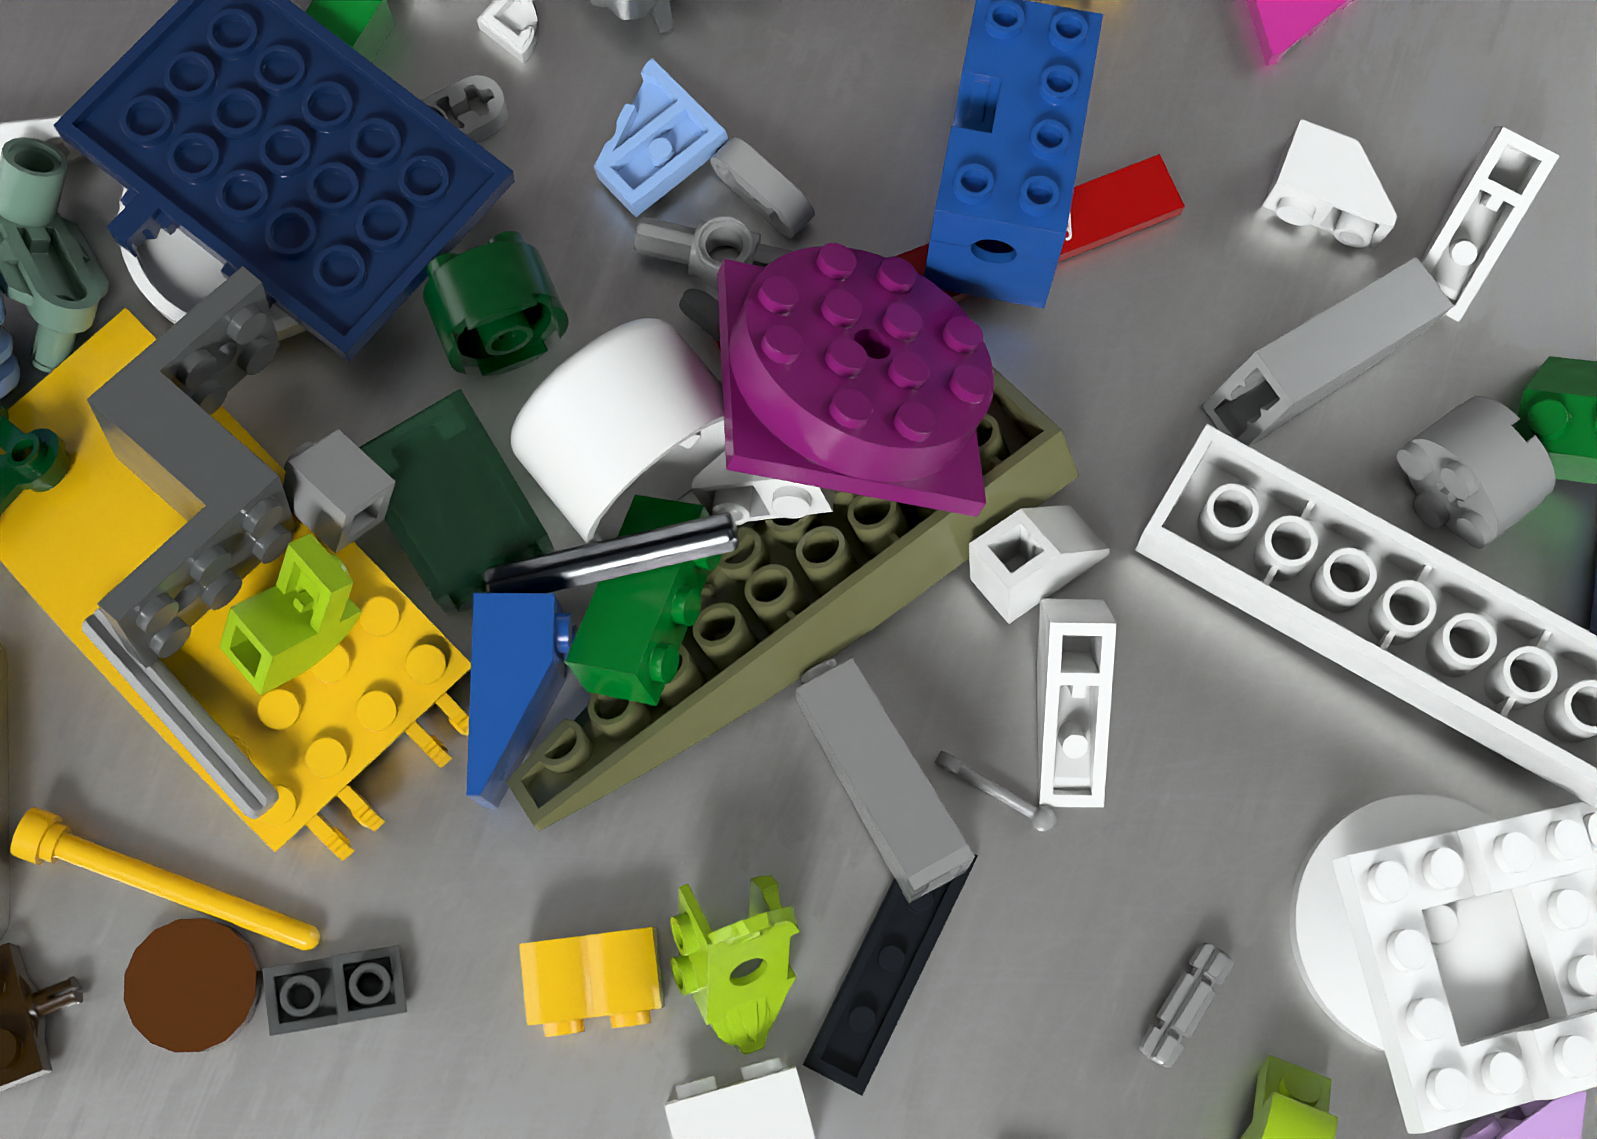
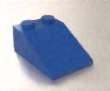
M555 593L473 594L466 796L484 808L499 807L509 788L506 781L521 766L566 681L565 660L578 628L577 625H572L571 613H564Z

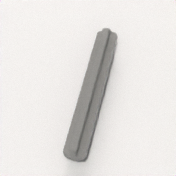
M100 608L84 620L82 630L244 815L257 819L276 804L279 799L277 790L159 658L147 668L139 663L127 652Z

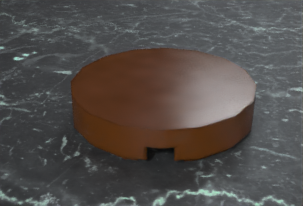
M207 918L178 919L155 929L135 949L124 974V1003L133 1026L150 1043L175 1053L209 1051L231 1041L251 1021L257 1007L255 1003L259 996V987H261L262 969L253 946L235 928Z

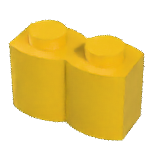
M656 927L519 944L527 1026L544 1024L545 1037L585 1032L584 1018L610 1015L611 1028L651 1023L650 1010L665 1007Z

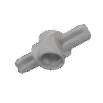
M727 216L716 217L709 221L700 220L697 228L644 217L638 223L634 237V250L636 252L687 264L689 275L701 277L708 286L718 290L717 273L722 263L713 260L709 256L715 248L720 246L733 247L740 252V255L733 261L760 267H766L777 258L792 252L791 250L761 244L760 233L749 231L741 221Z

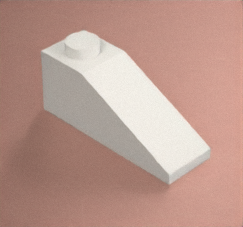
M1494 126L1462 180L1420 260L1454 306L1444 315L1458 322L1462 319L1560 155L1502 126Z
M1040 599L1037 650L1039 806L1104 807L1117 625L1105 600Z

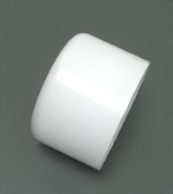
M654 317L632 320L608 330L587 343L560 364L534 390L515 419L511 430V447L518 460L587 544L616 538L635 495L679 501L692 491L693 478L725 451L722 384L670 323Z

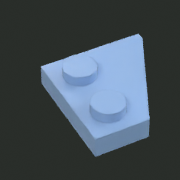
M653 58L644 65L641 71L643 83L632 105L625 103L616 121L615 135L605 143L594 165L598 179L635 217H638L711 159L728 141L726 130Z

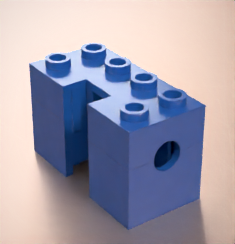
M976 0L924 277L937 285L941 290L1045 308L1067 232L1103 14L1027 0Z

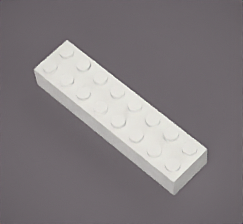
M1206 424L1146 526L1135 551L1597 808V636Z

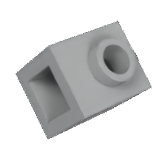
M339 429L316 444L313 441L303 443L292 452L284 465L286 473L283 489L290 511L335 554L384 520L396 481Z

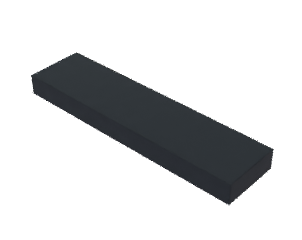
M974 854L975 857L966 872L911 903L906 900L902 889L894 877L802 1064L803 1066L863 1096L978 855Z

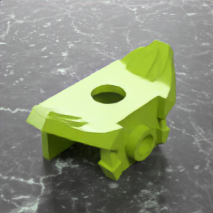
M771 875L757 876L750 879L749 918L712 931L689 884L679 886V914L672 916L670 919L673 937L679 949V955L671 957V969L678 990L683 996L692 994L706 1025H710L723 1042L727 1045H733L737 1051L744 1055L764 1049L767 1035L776 1020L789 989L796 979V975L789 964V949L791 936L799 933V928L793 906L783 908L780 903L778 882ZM756 958L762 960L760 966L752 973L740 978L730 977L733 970L743 962Z

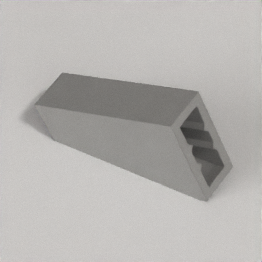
M1415 257L1255 351L1201 406L1221 432L1251 447L1423 334L1454 306L1441 290L1437 281L1429 274L1419 259Z
M851 658L840 665H837L835 659H830L804 673L801 676L804 684L795 688L796 702L889 870L902 889L906 900L911 903L966 872L975 857L972 850L854 659Z

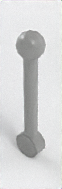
M940 751L935 764L942 769L958 775L1028 816L1037 830L1042 832L1049 831L1055 826L1057 821L1056 814L1050 807L1040 806L1037 808L964 765L951 754Z

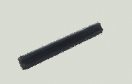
M721 513L490 566L485 570V588L487 593H550L735 551L739 547L738 528L731 514Z

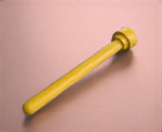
M34 806L30 808L22 817L15 830L10 848L11 855L33 864L41 865L45 861L54 864L61 859L303 951L314 949L320 942V932L311 924L72 835L71 827L62 824L63 820L60 815Z

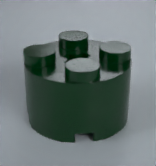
M516 231L501 232L492 237L487 244L474 247L461 254H442L430 261L426 267L429 279L423 290V301L451 367L458 373L466 374L464 365L478 366L482 376L497 375L515 370L545 354L548 349L544 341L555 330L560 339L567 331L569 324L567 313L539 251L534 246L525 243L521 234Z

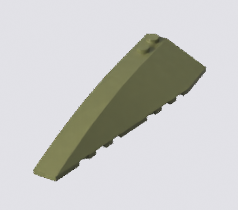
M993 367V397L984 418L976 429L986 496V505L977 517L835 490L833 512L809 514L795 519L783 517L758 520L751 528L740 527L738 529L739 547L735 551L722 553L721 560L716 569L709 572L701 593L699 616L696 622L687 628L679 649V664L676 675L670 683L665 684L658 705L655 706L588 692L591 698L584 710L574 720L563 719L506 781L534 827L541 831L601 799L767 701L799 680L808 670L829 660L870 632L969 559L970 542L1019 509L1040 506L1076 479L1079 474L1062 429Z

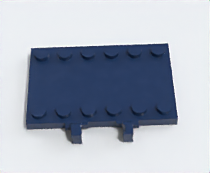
M178 0L53 125L61 138L128 189L120 199L125 208L107 225V230L110 231L117 244L136 257L137 247L146 239H156L161 228L170 235L178 228L224 264L220 270L224 278L228 279L244 266L262 282L269 308L275 304L347 362H350L428 277L426 267L429 262L437 256L450 253L515 182L512 169L290 0Z

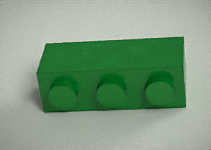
M635 495L617 537L710 515L704 505ZM722 554L598 582L565 660L587 692L655 706L658 705L665 684L670 683L676 675L679 664V649L687 628L692 626L699 616L701 593L709 572L716 569Z

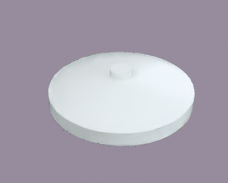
M1409 794L1388 797L1363 805L1338 819L1321 834L1305 856L1296 875L1289 906V931L1294 958L1300 975L1317 1004L1332 1021L1360 1042L1385 1052L1332 859L1497 821L1487 813L1461 801L1437 795ZM1512 889L1423 909L1422 913L1459 1042L1464 1043L1519 1027L1535 1009L1543 994Z

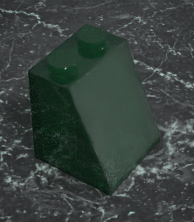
M461 389L456 390L359 447L396 481L384 520L433 599L444 613L455 607L458 612L473 608V594L487 593L485 588V570L488 567L546 554L554 549L546 530Z

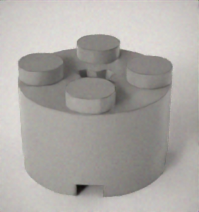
M1474 396L1463 404L1456 406L1397 451L1398 463L1407 473L1410 483L1418 495L1413 500V507L1424 523L1434 529L1444 525L1472 547L1482 549L1538 507L1544 498L1552 493L1556 480L1549 455L1536 435L1525 441L1512 427L1514 423L1520 420L1513 411L1491 398Z

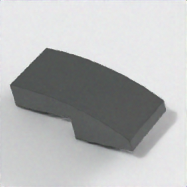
M399 945L262 968L270 1036L407 1012Z

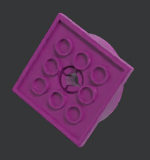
M827 243L824 246L792 251L777 258L766 267L724 259L717 273L726 470L977 517L986 505V496L976 429L991 404L994 391V372L989 352L983 341V332L967 316L962 308L937 285L917 273L908 261L894 256L886 258L864 250L848 248L839 243Z

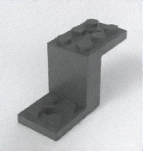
M244 266L87 398L116 458L188 521L97 603L127 652L145 668L150 666L158 657L166 658L179 650L189 638L191 627L210 609L219 610L226 606L241 589L242 579L261 562L267 564L278 558L286 550L288 543L291 542L292 533L297 530L279 475L210 416L223 404L229 390L245 376L255 375L262 371L273 359L276 349L280 347L263 284Z

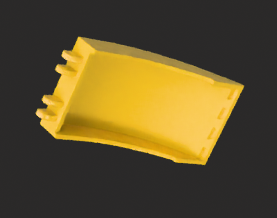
M125 307L7 410L9 414L8 420L25 434L40 428H46L56 433L63 440L65 450L69 453L70 466L65 477L55 487L45 492H34L31 489L23 490L1 514L0 561L137 712L274 852H277L306 825L328 849L342 861H345L355 850L350 844L349 838L339 828L334 827L320 811L338 796L351 810V814L364 827H369V829L375 832L383 825L385 820L350 783L404 732L440 768H443L452 759L448 754L447 747L435 735H430L417 720L436 703L449 717V722L461 735L468 736L469 715L446 692L471 670V663L354 541L335 554L291 512L297 529L292 533L291 542L312 533L329 554L337 556L343 562L349 577L354 581L349 598L361 610V614L347 636L316 665L261 696L220 649L219 646L230 607L276 585L286 553L285 550L274 561L267 564L261 562L242 579L241 589L226 606L219 610L210 609L191 627L189 638L179 650L169 657H158L277 790L279 794L278 801L264 815L257 819H252L243 814L82 630L84 620L100 608L97 603L188 522L116 458L87 401V398L156 340ZM221 405L210 416L277 473L283 486L286 471ZM0 447V455L5 454L6 452Z

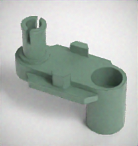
M22 137L6 142L0 155L1 292L6 294L8 298L25 304L30 315L38 323L29 358L33 359L32 364L34 367L51 373L73 353L77 333L84 332L92 327L99 301L108 293L110 283L78 224L62 218L58 213L68 169L67 157L60 149L48 142Z

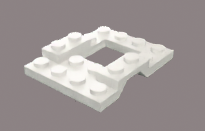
M1583 801L1332 859L1408 1134L1428 1133L1531 1101L1554 1100L1597 1087V808ZM1512 889L1549 1019L1460 1043L1422 910Z

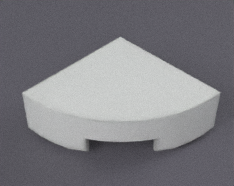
M494 0L477 18L479 29L525 64L536 47L539 34L538 16L533 0Z

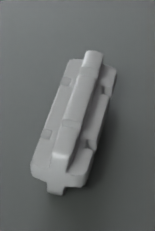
M1204 942L1198 946L1188 962L1193 966L1191 972H1182L1156 1015L1161 1020L1158 1026L1150 1025L1139 1043L1141 1052L1163 1067L1170 1068L1174 1066L1185 1048L1180 1044L1184 1036L1189 1039L1191 1038L1217 995L1212 990L1216 983L1223 985L1233 968L1234 961L1230 956L1209 943Z

